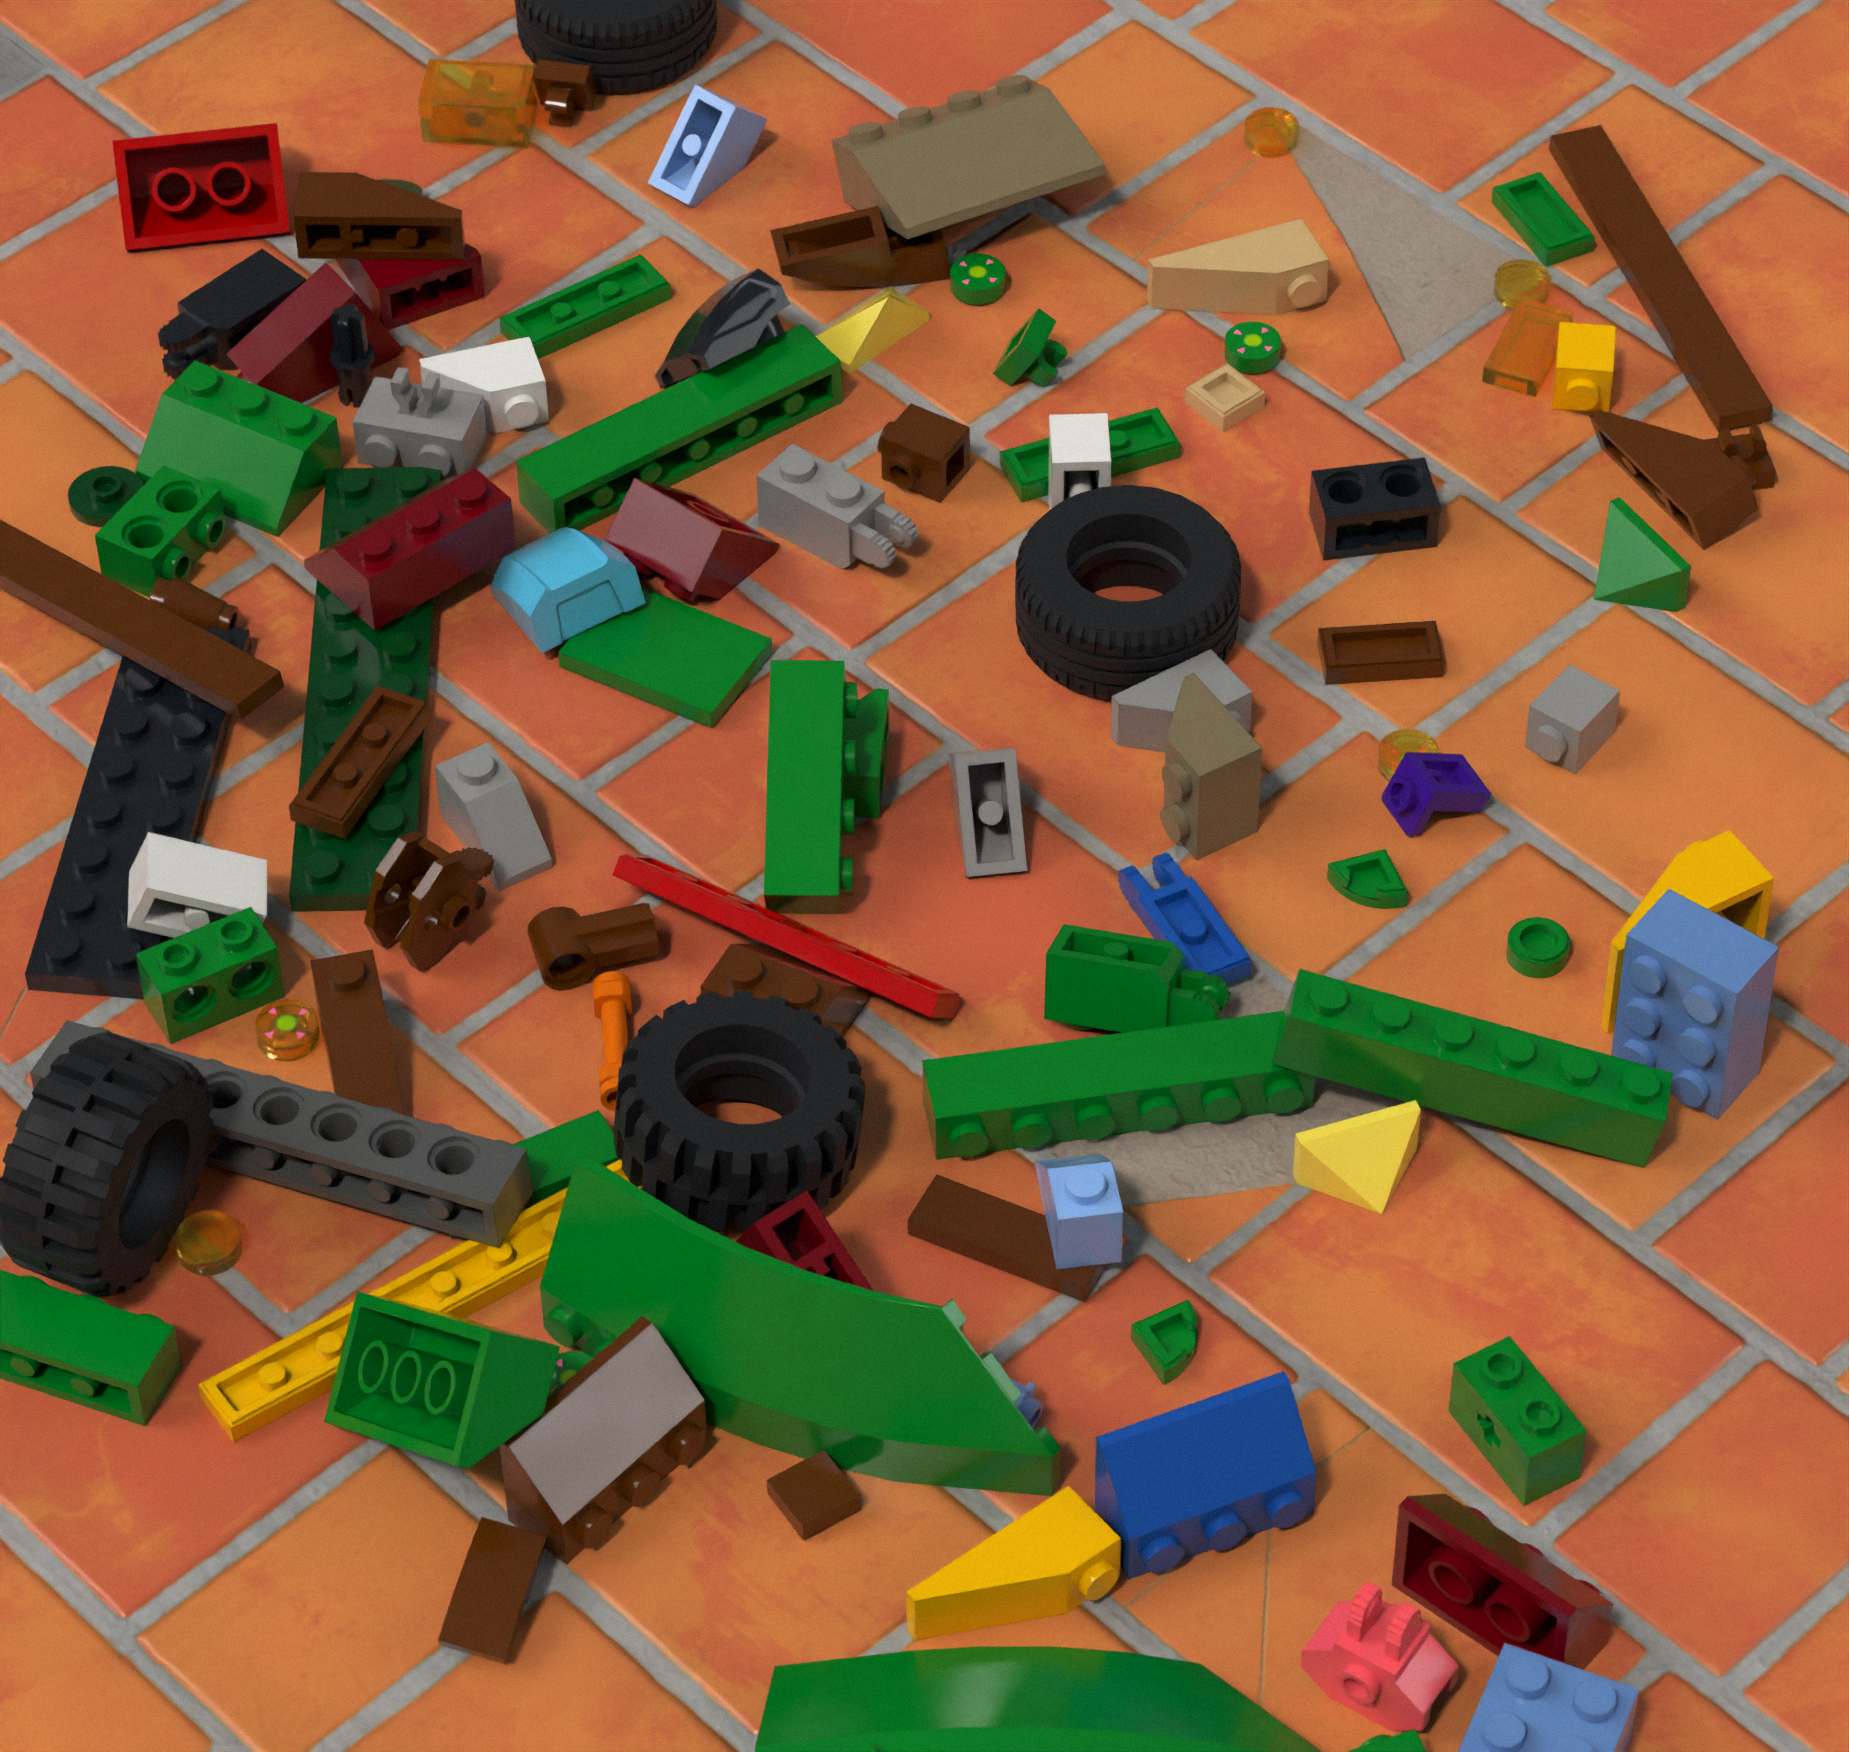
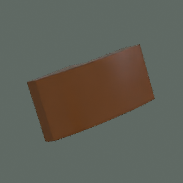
M481 1517L438 1638L439 1645L506 1664L524 1604L528 1603L548 1540L546 1535Z

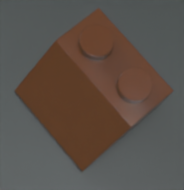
M763 943L730 944L700 986L701 994L718 992L719 997H733L735 991L753 992V998L769 1000L770 995L787 999L790 1003L789 1007L800 1011L804 1006L822 1019V1027L826 1028L831 1025L842 1037L845 1036L873 995V992Z

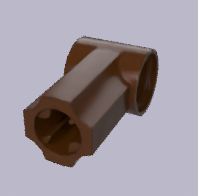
M649 903L636 904L581 917L572 908L552 907L537 914L528 924L527 934L544 984L552 989L569 990L579 987L590 980L596 968L659 955V940Z

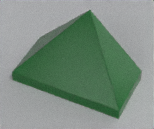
M1620 497L1610 501L1594 600L1678 612L1686 608L1691 565Z

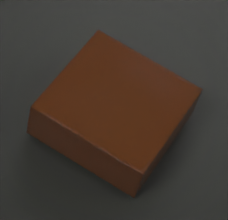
M825 1450L767 1479V1494L802 1540L861 1510L860 1495Z

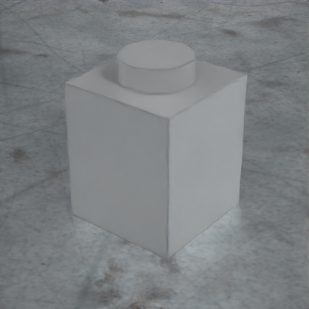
M1569 664L1529 706L1525 748L1535 752L1541 758L1554 762L1576 774L1615 733L1620 690Z

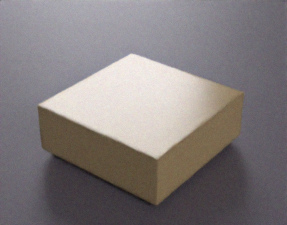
M1227 363L1186 387L1185 403L1220 431L1224 432L1264 408L1265 392Z

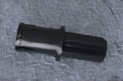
M347 304L344 308H335L330 316L334 346L330 349L329 359L331 365L337 370L338 397L340 402L348 406L350 403L349 390H352L353 408H359L372 383L370 365L374 362L375 352L373 346L367 342L364 315L359 312L357 305Z

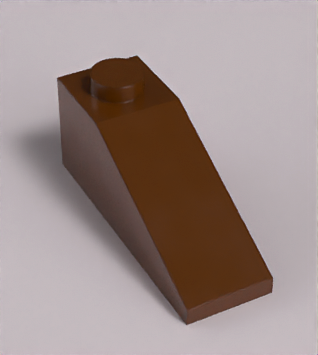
M300 172L293 213L299 259L465 260L466 246L462 210L358 173Z
M1599 409L1589 416L1601 449L1703 550L1759 509L1751 487L1756 483L1755 476L1739 456L1734 455L1729 459L1713 442Z
M373 949L310 960L317 1010L334 1094L377 1108H389L405 1115Z

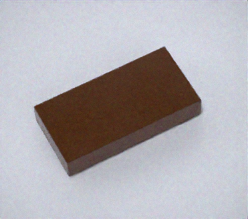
M1436 621L1318 628L1317 643L1325 685L1443 677L1444 659Z

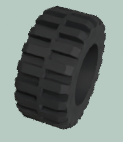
M735 991L733 997H719L718 992L699 995L696 998V1002L689 1005L685 1000L675 1003L663 1011V1019L655 1015L638 1030V1036L629 1041L622 1055V1066L619 1068L613 1141L616 1155L622 1161L621 1169L628 1180L635 1186H642L641 1189L675 1211L691 1220L705 1223L707 1228L719 1233H725V1227L742 1228L744 1233L755 1222L806 1190L821 1210L829 1205L830 1198H834L841 1193L849 1181L850 1171L855 1168L865 1101V1082L861 1078L862 1068L850 1048L846 1049L847 1042L831 1025L826 1028L821 1026L822 1019L816 1013L804 1006L800 1011L789 1007L790 1003L787 999L770 995L769 1000L753 998V992ZM717 1100H744L768 1107L782 1117L759 1124H737L713 1118L695 1107Z
M105 1032L87 1036V1038L79 1039L69 1046V1053L60 1054L50 1065L51 1071L47 1077L40 1078L31 1093L33 1096L26 1110L22 1109L15 1127H17V1131L12 1144L7 1146L3 1158L5 1168L3 1176L0 1177V1244L13 1263L89 1295L101 1298L121 1294L132 1289L133 1283L142 1282L150 1274L152 1264L160 1262L169 1249V1241L174 1234H178L186 1219L184 1214L190 1201H194L199 1188V1184H197L201 1169L206 1166L209 1151L206 1149L208 1138L212 1136L213 1119L209 1116L210 1111L213 1109V1099L208 1091L209 1085L198 1068L188 1061L118 1034Z

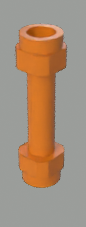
M611 971L602 973L594 979L593 1001L595 1017L600 1019L602 1024L604 1065L598 1069L600 1101L606 1109L615 1111L619 1068L622 1066V1055L628 1045L626 1018L632 1014V1001L629 978L623 973Z

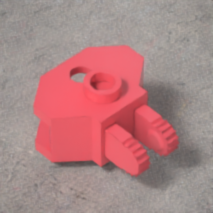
M1366 1581L1359 1588L1357 1594H1355L1353 1601H1338L1303 1648L1301 1667L1329 1698L1389 1730L1410 1731L1415 1729L1416 1731H1423L1430 1720L1431 1705L1441 1691H1451L1456 1684L1459 1665L1430 1634L1431 1625L1421 1620L1420 1608L1406 1601L1401 1605H1391L1382 1600V1588Z

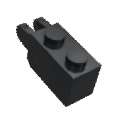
M260 249L177 302L179 315L170 320L169 324H164V327L160 328V332H158L160 347L168 351L167 354H164V358H162L164 373H167V376H171L172 379L178 378L195 360L205 365L211 363L219 370H237L238 367L226 354L303 284L306 278L264 249Z

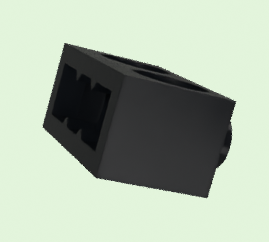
M1425 457L1311 471L1309 515L1323 561L1437 547L1440 502Z

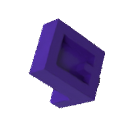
M1406 752L1385 788L1381 799L1407 836H1419L1433 811L1444 813L1452 811L1481 812L1491 792L1463 754Z

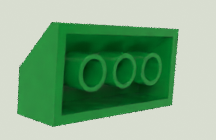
M357 1292L324 1422L454 1466L469 1469L544 1413L547 1397L553 1390L557 1379L556 1361L560 1346L426 1307Z

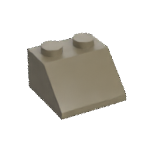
M1195 673L1183 679L1166 736L1165 766L1162 768L1164 808L1161 809L1160 818L1167 835L1174 842L1180 841L1196 860H1199L1258 832L1262 747Z

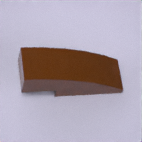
M878 206L770 230L781 274L810 282L850 287L903 286L950 279L946 246L941 229L906 239L884 226Z

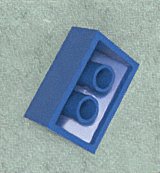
M1285 1372L1268 1376L1096 1437L1094 1511L1121 1538L1120 1566L1128 1580L1149 1572L1161 1573L1167 1571L1182 1560L1212 1549L1219 1551L1231 1548L1243 1538L1274 1527L1286 1528L1303 1519L1304 1516L1314 1513L1317 1472L1291 1383Z

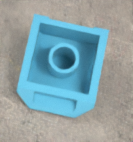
M569 527L560 528L499 558L490 587L496 600L541 653L562 644V641L622 612L626 613L646 603L636 568L624 554L605 540Z

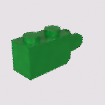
M1063 924L1046 953L1044 1019L1063 1022L1074 1029L1088 1030L1098 1028L1125 1033L1219 1020V1015L1223 1007L1227 1005L1231 992H1229L1230 986L1226 984L1227 980H1222L1221 976L1217 977L1214 973L1210 976L1207 972L1184 969L1185 955L1173 942Z

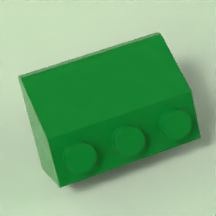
M195 360L162 393L135 472L142 481L147 483L165 465L217 487L221 490L224 515L279 537L324 489L326 470L343 468L337 417Z

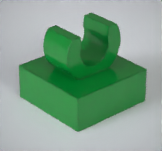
M1038 308L1011 337L993 374L1009 386H1012L1026 371L1028 377L1035 384L1046 387L1058 373V370L1055 368L1068 353L1060 343L1048 339L1057 321Z

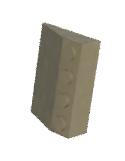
M1013 75L1002 78L996 82V88L981 93L978 91L955 93L947 98L948 103L931 109L926 106L905 109L898 114L899 119L884 124L866 122L855 125L848 130L849 135L832 140L844 202L857 210L878 206L884 226L906 239L1091 180L1107 173L1105 163L1051 90L1025 75Z

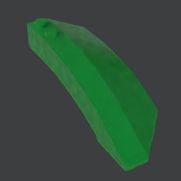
M585 1154L575 1162L540 1284L544 1328L556 1342L565 1347L574 1346L581 1352L594 1358L639 1318L644 1316L653 1323L704 1398L706 1423L761 1446L803 1459H807L825 1450L839 1469L894 1482L1040 1496H1053L1060 1489L1061 1447L1045 1426L1037 1427L1033 1430L1014 1404L1022 1395L992 1352H985L979 1356L963 1334V1324L968 1319L952 1298L943 1307L868 1290L803 1270L747 1248L685 1217Z
M982 1646L911 1650L774 1666L755 1745V1752H1322L1200 1663L1129 1652L1054 1646Z

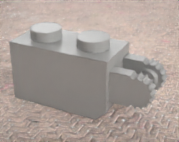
M791 444L756 476L759 526L839 569L850 566L858 558L868 564H874L875 567H880V569L883 567L886 569L896 560L895 556L897 554L895 553L896 549L893 547V543L902 548H908L918 539L919 533L917 532L918 528L915 526V522H912L911 518H908L906 514L902 515L900 511L885 504L883 490L794 444Z

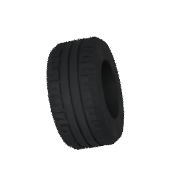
M515 0L518 37L524 53L533 64L536 65L537 59L590 65L596 92L599 94H628L650 90L672 82L688 72L704 56L717 32L716 0Z
M1135 485L1108 486L1078 493L1055 505L1036 521L1021 542L1016 559L1015 578L1016 626L1019 640L1025 648L1027 655L1045 674L1073 692L1098 700L1111 701L1113 695L1210 649L1224 661L1234 646L1239 626L1241 562L1239 560V552L1224 526L1203 507L1182 495L1159 488ZM1133 585L1150 588L1163 595L1143 601H1117L1103 598L1092 592L1111 586Z

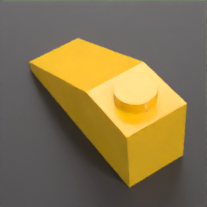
M1068 1485L906 1591L907 1632L915 1640L1067 1614L1086 1600L1095 1601L1106 1595L1120 1578L1121 1538Z

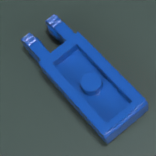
M1166 852L1152 858L1153 873L1161 887L1154 891L1143 875L1139 873V870L1133 867V865L1118 871V882L1122 894L1128 900L1133 911L1136 912L1154 939L1173 942L1185 955L1184 969L1207 972L1210 976L1214 973L1217 977L1221 976L1222 980H1227L1226 984L1250 976L1251 960L1249 955L1193 877L1187 878L1170 854Z

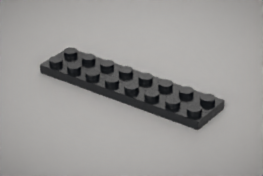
M219 627L204 629L250 654L252 644L249 629L228 628V630ZM124 655L118 669L25 971L28 990L144 1000L136 953L166 942L168 936L127 927L129 871L148 832L196 843L232 715Z

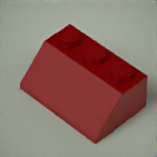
M277 123L112 141L126 251L290 233Z

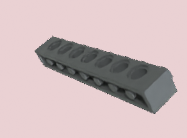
M67 1020L30 1072L33 1089L40 1078H46L50 1073V1065L60 1054L69 1053V1046L79 1039L87 1038V1036L110 1031ZM128 1038L192 1063L194 1067L198 1068L208 1083V1091L213 1099V1109L209 1113V1116L213 1119L212 1136L208 1138L206 1147L209 1151L206 1162L208 1165L500 1248L533 1193L527 1149L516 1147L503 1140H491L459 1131L446 1124H434L402 1115L389 1108H377L345 1099L332 1092L317 1091L285 1082L275 1076L260 1075L228 1066L218 1060L203 1059L171 1050L161 1044L146 1043Z

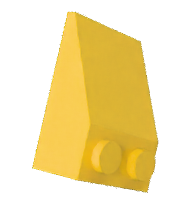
M1730 830L1706 841H1696L1684 851L1678 853L1611 941L1600 1026L1607 1034L1613 1032L1615 1027L1626 935L1668 889L1765 939L1774 877Z

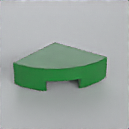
M1386 849L1328 863L1327 879L1347 899L1360 905L1379 909L1407 907L1408 891Z
M1189 1299L1131 1324V1340L1163 1385L1171 1382L1183 1373L1195 1354L1197 1317Z

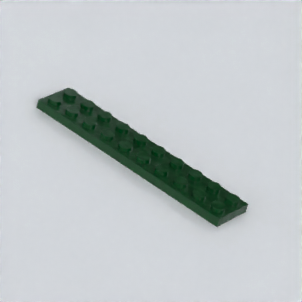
M426 467L327 469L319 551L443 481L441 470ZM317 580L298 792L377 685L429 702L436 596L374 631ZM427 725L345 839L295 822L289 890L291 912L367 910L375 870L398 837L416 831L420 834ZM389 891L387 892L385 899L390 896L391 893Z

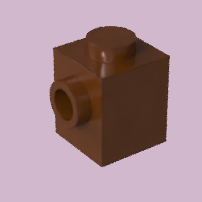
M910 403L895 422L890 421L885 425L880 434L878 452L881 453L882 479L900 488L910 490L941 503L970 470V427Z

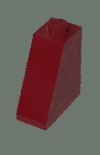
M465 243V260L335 259L361 299L387 330L485 298L482 257L476 248Z
M325 262L226 355L241 371L236 377L303 403L338 386L337 370L331 365L329 359L330 349L334 346L330 316L335 308H344L347 304H354L358 306L359 312L364 315L367 342L373 346L375 352L374 362L370 365L371 370L396 358L404 349L359 295Z

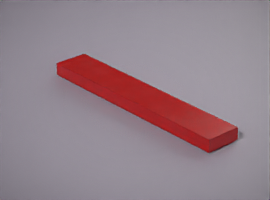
M624 854V856H619L612 876L930 1018H955L962 997L953 990L649 855Z

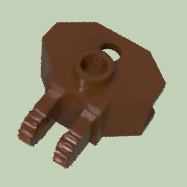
M416 831L398 837L374 874L364 924L373 940L383 948L401 942L400 948L410 965L418 971H423L436 965L458 932L467 928L475 909L480 910V907H483L487 891L481 887V884L477 883L483 877L491 875L494 863L493 855H489V852L477 849L476 847L462 848V851L457 850L449 853ZM389 891L391 894L388 898L385 899L386 894Z

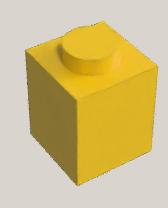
M1559 322L1552 409L1593 413L1599 409L1609 412L1614 371L1616 326Z

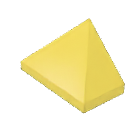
M890 286L816 335V337L841 361V369L851 374L930 321L929 312Z
M1410 1101L1295 1133L1293 1176L1297 1184L1382 1215L1417 1151L1421 1112L1417 1101Z

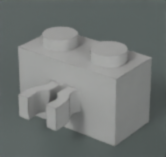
M401 367L397 368L392 379L375 376L353 420L358 463L380 468L426 467L441 470L443 479L473 469L487 439L484 396L440 388V375L435 373H428L423 385L411 383L409 380V369Z

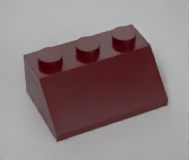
M473 468L437 483L304 559V567L376 631L515 550L511 498L480 471Z
M1445 1493L1407 1496L1399 1504L1391 1585L1499 1657L1504 1643L1584 1670L1608 1644L1614 1604L1605 1599L1604 1595L1594 1585L1584 1580H1576L1549 1562L1546 1556L1533 1545L1520 1543L1494 1526L1484 1513L1473 1507H1465Z

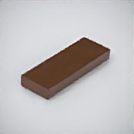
M377 685L290 803L291 821L345 839L431 720L430 703Z
M937 1174L908 1218L909 1235L1085 1302L1107 1265L1100 1264L1057 1270L1045 1215Z

